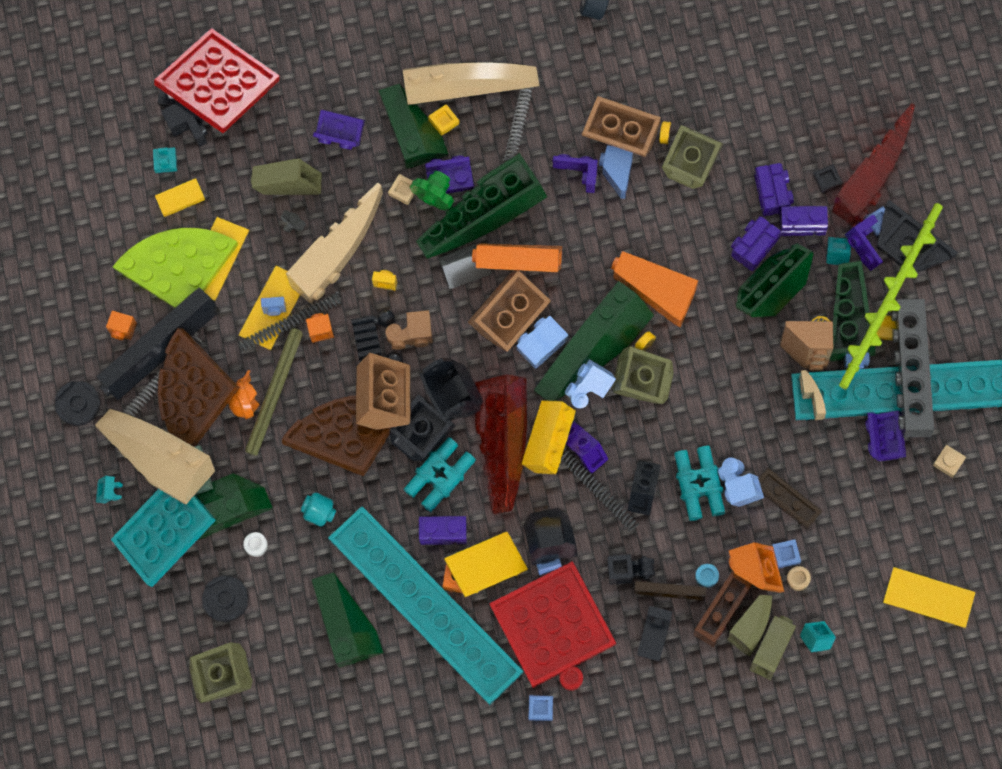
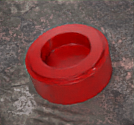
M573 666L560 673V683L566 690H577L583 683V674L579 668Z

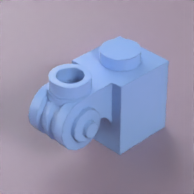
M589 359L586 364L584 363L579 368L577 381L575 384L570 383L568 385L565 395L569 397L573 406L583 408L588 404V397L586 395L588 392L592 391L604 398L616 378L610 371Z
M727 458L724 460L722 467L718 469L721 480L725 481L726 490L724 492L727 501L731 505L740 507L764 498L758 476L751 473L740 476L744 471L743 462L735 458Z

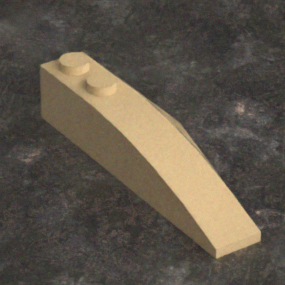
M443 63L403 69L408 105L539 86L537 68L534 66L506 63Z
M379 183L358 201L356 209L350 208L344 214L340 224L335 222L330 227V232L325 238L320 236L286 273L291 288L310 304L315 300H319L324 295L325 288L330 283L333 284L338 280L340 272L366 235L383 194L382 186Z
M109 409L95 425L119 449L120 453L133 464L137 471H140L151 485L185 505L215 472L209 455L141 419Z

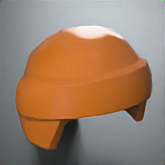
M250 370L246 372L243 378L236 382L240 388L228 403L230 410L235 416L245 419L253 417L254 412L259 407V403L255 400L257 392L249 383L251 381Z

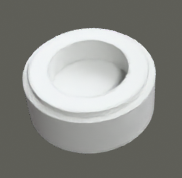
M254 532L246 536L244 549L250 556H261L267 550V540L261 533Z

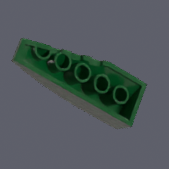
M520 153L477 181L478 185L471 192L467 191L462 196L463 200L459 204L446 211V216L440 222L436 221L416 241L427 259L465 245L494 231L548 197Z
M618 281L573 336L534 389V392L546 401H558L564 397L570 383L575 384L577 381L578 370L584 363L586 364L590 359L600 366L604 367L610 360L621 354L623 349L632 344L654 317L653 312L635 292Z

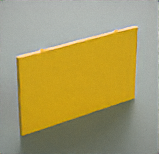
M508 532L444 558L464 597L478 593L483 589L528 570Z

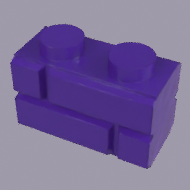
M781 163L755 168L754 177L763 216L780 214L781 207H789L794 203L792 191H788L786 183H789L788 171L783 170Z
M827 206L781 207V236L826 235L828 229Z
M761 216L756 221L751 220L744 230L746 234L742 238L738 236L731 245V248H733L732 258L742 263L750 271L756 269L781 236L780 229L770 224Z
M466 516L419 517L420 544H467Z

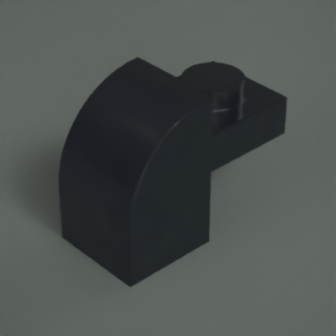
M180 103L161 110L173 137L190 129L199 147L207 144L205 135L208 133L202 124L205 122L202 118Z

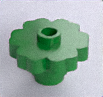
M434 171L427 180L420 178L413 180L409 187L411 192L417 195L420 200L439 210L447 211L454 202L453 198L446 194L450 186V178L440 171Z

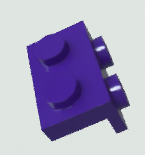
M321 110L317 130L313 133V137L319 138L318 142L331 144V142L340 143L339 147L352 150L353 147L360 146L365 120Z
M899 410L877 415L873 412L868 413L866 429L870 434L871 441L868 443V450L870 455L880 462L906 457L903 430H899L898 417L902 416Z

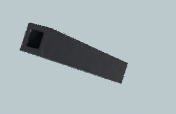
M200 287L197 288L97 375V379L101 382L99 388L107 397L112 395L118 401L166 359V348L178 328L184 329L192 336L217 315L220 310L211 297Z

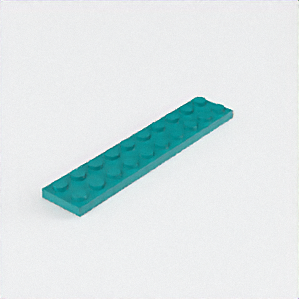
M1002 360L930 364L933 411L1002 407ZM906 366L910 371L917 370L915 366ZM898 367L859 369L847 389L839 386L846 370L809 373L822 395L826 409L825 418L868 416L870 412L876 415L898 410L901 412V408L897 407V394H900V386H896L895 374L899 372ZM800 373L792 374L791 382L795 420L815 419L812 398L802 399ZM914 386L908 387V390L912 393L919 392ZM916 408L909 409L911 413L920 412Z
M363 506L328 537L334 546L489 706L524 673Z

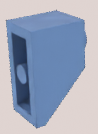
M607 145L606 152H601L599 166H603L604 177L619 197L625 199L633 153Z

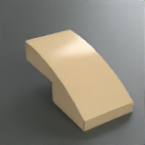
M803 370L799 376L802 399L812 398L815 420H822L826 415L822 395L810 374Z

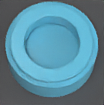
M711 564L701 565L696 571V582L701 587H714L719 579L717 568Z

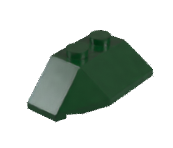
M796 243L791 248L784 249L770 256L739 287L736 308L750 317L776 316L806 285L814 255L813 252Z
M234 473L213 481V489L196 495L216 519L199 539L273 509L265 488Z

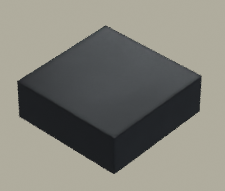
M834 164L813 172V177L822 194L843 185Z

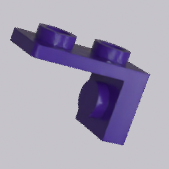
M566 154L553 156V168L583 171L582 184H586V192L595 193L598 160L587 156L572 158Z
M874 214L844 234L850 246L855 249L862 263L870 271L883 263L866 238L868 234L874 231L872 226L879 222Z
M573 421L565 445L579 456L586 470L593 473L609 459L600 443Z

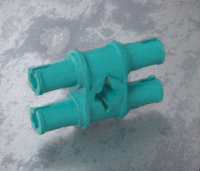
M450 437L445 440L436 452L433 451L429 454L428 459L420 468L416 469V475L403 489L410 497L414 498L426 483H430L434 489L421 503L430 513L443 498L450 497V493L460 481L463 482V475L476 461L466 451L454 466H449L446 460L458 447V444ZM444 471L445 478H436L435 472L441 473Z
M710 446L697 448L701 466L698 470L691 468L687 450L674 453L678 469L676 479L679 481L682 494L680 498L686 504L689 521L703 518L698 499L703 496L708 497L712 516L725 514L721 495L724 489L720 484L719 468L717 465H714ZM697 479H700L702 483L705 482L703 487L695 484Z

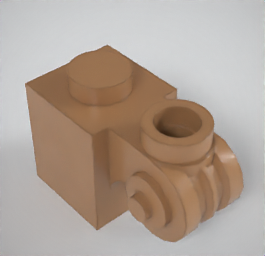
M429 310L406 313L407 327L403 330L397 324H391L386 329L387 340L394 350L404 349L405 345L408 344L415 347H425L429 343H433Z

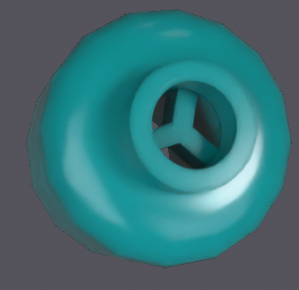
M315 492L311 496H306L300 512L303 513V519L323 526L327 521L332 522L336 509H333L334 502L332 499Z

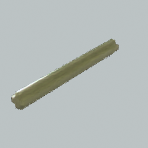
M292 328L289 332L245 449L246 453L250 455H258L303 335L302 331Z

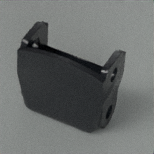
M440 358L429 364L419 373L429 398L443 420L467 418L480 411L483 398L465 365L450 358Z

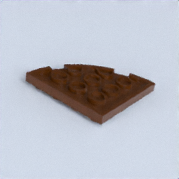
M178 328L166 348L165 353H167L163 369L160 368L158 403L161 419L165 421L168 432L195 447L240 387L184 329Z
M356 395L335 399L312 410L313 413L302 420L296 421L281 439L282 444L365 476L388 438L391 428L375 430L356 424Z

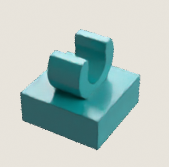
M175 147L153 149L155 173L177 171Z
M104 476L99 479L96 503L105 504L111 500L117 501L121 499V495L114 493V488L119 489L123 487V484L114 482L115 477Z

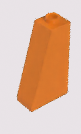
M478 244L477 249H473L472 262L476 263V268L558 272L561 269L562 246Z
M622 251L620 257H615L611 267L614 270L613 278L623 283L635 292L641 300L674 325L681 328L697 290L698 280Z

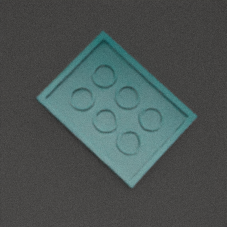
M158 489L112 537L111 541L148 586L153 587L216 519L196 495L185 505Z

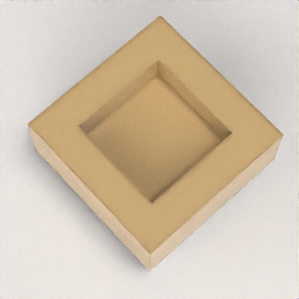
M399 174L388 192L389 196L409 205L415 195L409 188L413 181Z
M946 445L933 466L953 478L966 457Z

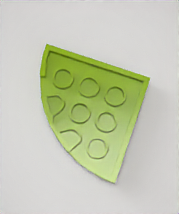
M172 229L157 233L137 243L119 258L113 268L165 303L176 308L197 288L200 287L203 291L206 290L236 249L238 242L226 235L207 229Z

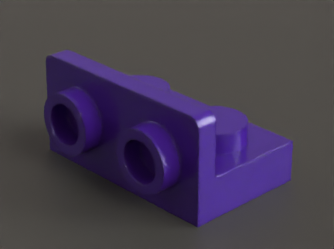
M455 156L450 160L444 161L435 159L425 164L427 179L434 171H440L450 178V186L446 194L474 189L469 157Z

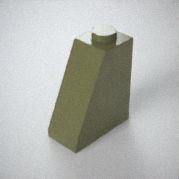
M298 158L253 166L251 184L253 189L263 195L321 194L322 173Z
M774 616L749 671L771 681L796 628L792 624L793 621L785 616Z

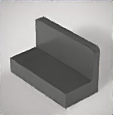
M480 242L438 257L450 289L492 274L491 269L476 268V263L472 262L473 249H477V245L481 244Z

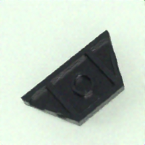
M888 200L876 248L901 267L906 259L900 250L901 247L913 245L923 225ZM930 231L936 239L935 243L923 244L912 266L919 273L955 258L958 252Z

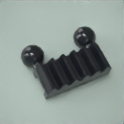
M384 309L377 316L370 315L351 319L360 362L369 353L382 356L376 325L388 327L393 324L395 316L392 311ZM391 352L386 356V358L404 362L403 356L398 352Z

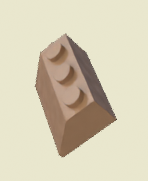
M597 96L582 136L646 157L652 149L658 134L661 117Z
M519 270L512 271L470 318L468 323L484 338L508 352L551 300Z
M786 321L780 346L803 368H809L810 371L814 372L827 369L833 351V322Z
M369 353L357 366L356 424L375 430L408 425L410 423V365Z

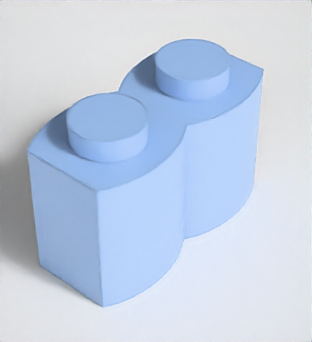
M551 316L538 320L534 325V331L529 334L527 332L524 333L517 340L519 343L517 351L535 369L569 340V335Z

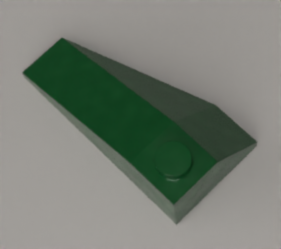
M400 84L379 90L406 169L449 156L443 137L430 123L417 104L408 105L406 91Z
M335 573L311 579L337 666L341 668L384 654L376 629Z

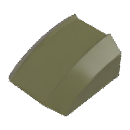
M681 125L662 169L669 179L691 189L702 187L724 143Z
M629 346L622 350L618 358L614 376L616 380L612 384L613 393L646 402L663 404L668 399L674 374L673 363L669 359Z
M759 595L729 632L727 641L748 656L753 653L763 636L769 620L772 596Z
M230 642L190 657L189 670L195 695L200 703L251 689L253 679L251 678L246 652L239 643Z

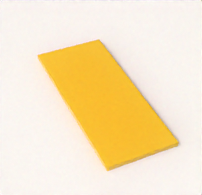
M219 217L216 218L211 231L234 239L238 242V246L204 291L214 301H216L249 232L248 229Z
M275 266L239 336L251 339L250 336L254 335L255 332L259 335V330L263 332V328L267 330V326L271 328V324L275 326V322L279 324V320L282 322L283 318L287 320V316L290 315L300 296L291 288L286 275L287 270ZM284 297L286 312H282L278 316L264 314L261 307V298ZM276 331V337L270 332L272 339L266 334L268 341H265L263 338L264 343H261L259 340L260 346L271 350L279 336Z
M893 567L883 603L966 628L975 592Z

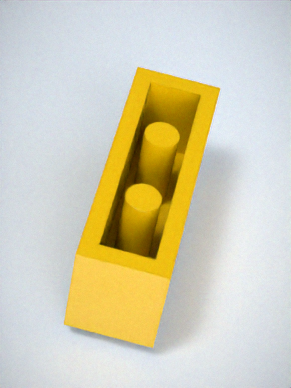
M541 401L522 465L534 473L556 475L576 411L563 401Z

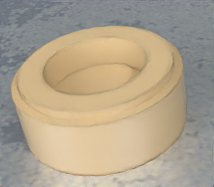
M801 566L793 567L787 574V584L796 591L806 589L811 580L809 571Z

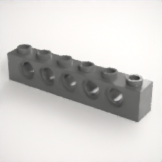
M897 299L901 308L899 311H891V321H895L896 329L892 331L893 343H897V350L894 351V364H898L899 372L895 374L896 386H900V394H897V407L901 408L902 416L898 417L899 430H903V438L931 437L934 431L925 299ZM911 322L914 327L908 328L903 323ZM906 343H911V344H913L916 348H915V349H908V348H906L905 344H906ZM914 365L917 370L910 371L906 366ZM914 386L919 392L912 393L908 390V387ZM916 408L921 414L913 415L909 409Z

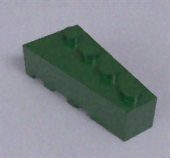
M862 261L838 265L833 316V351L830 362L844 360L845 355L850 354L847 350L849 345L860 346L870 327L869 322L865 319L866 313H870ZM875 346L869 347L866 352H869V356L876 355Z

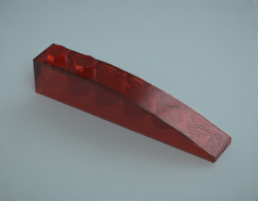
M913 103L896 121L895 129H889L881 142L882 146L877 144L874 147L870 157L864 159L835 198L832 212L853 227L858 221H864L869 213L867 210L871 204L875 206L882 196L880 192L892 174L908 135L915 109Z
M505 374L475 382L483 398V404L480 406L481 409L475 414L476 433L480 434L482 444L479 445L480 454H484L486 465L483 466L484 474L489 478L487 490L492 514L495 515L511 512L513 509L523 469L522 460L525 454L527 434L526 378Z

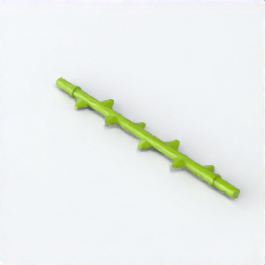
M934 204L927 219L924 220L923 227L914 244L901 247L900 250L906 257L896 278L885 277L884 282L889 291L877 313H866L865 319L869 322L870 327L860 346L849 345L847 349L853 359L851 363H848V368L839 383L841 388L847 389L855 373L859 371V366L869 347L881 346L882 341L878 337L877 332L888 311L900 310L901 306L895 298L906 278L917 277L918 274L912 265L923 244L935 243L936 239L930 231L935 227V222L943 208L942 205Z

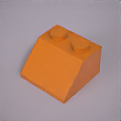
M753 542L729 550V565L734 574L762 590L778 593L784 592L773 546Z

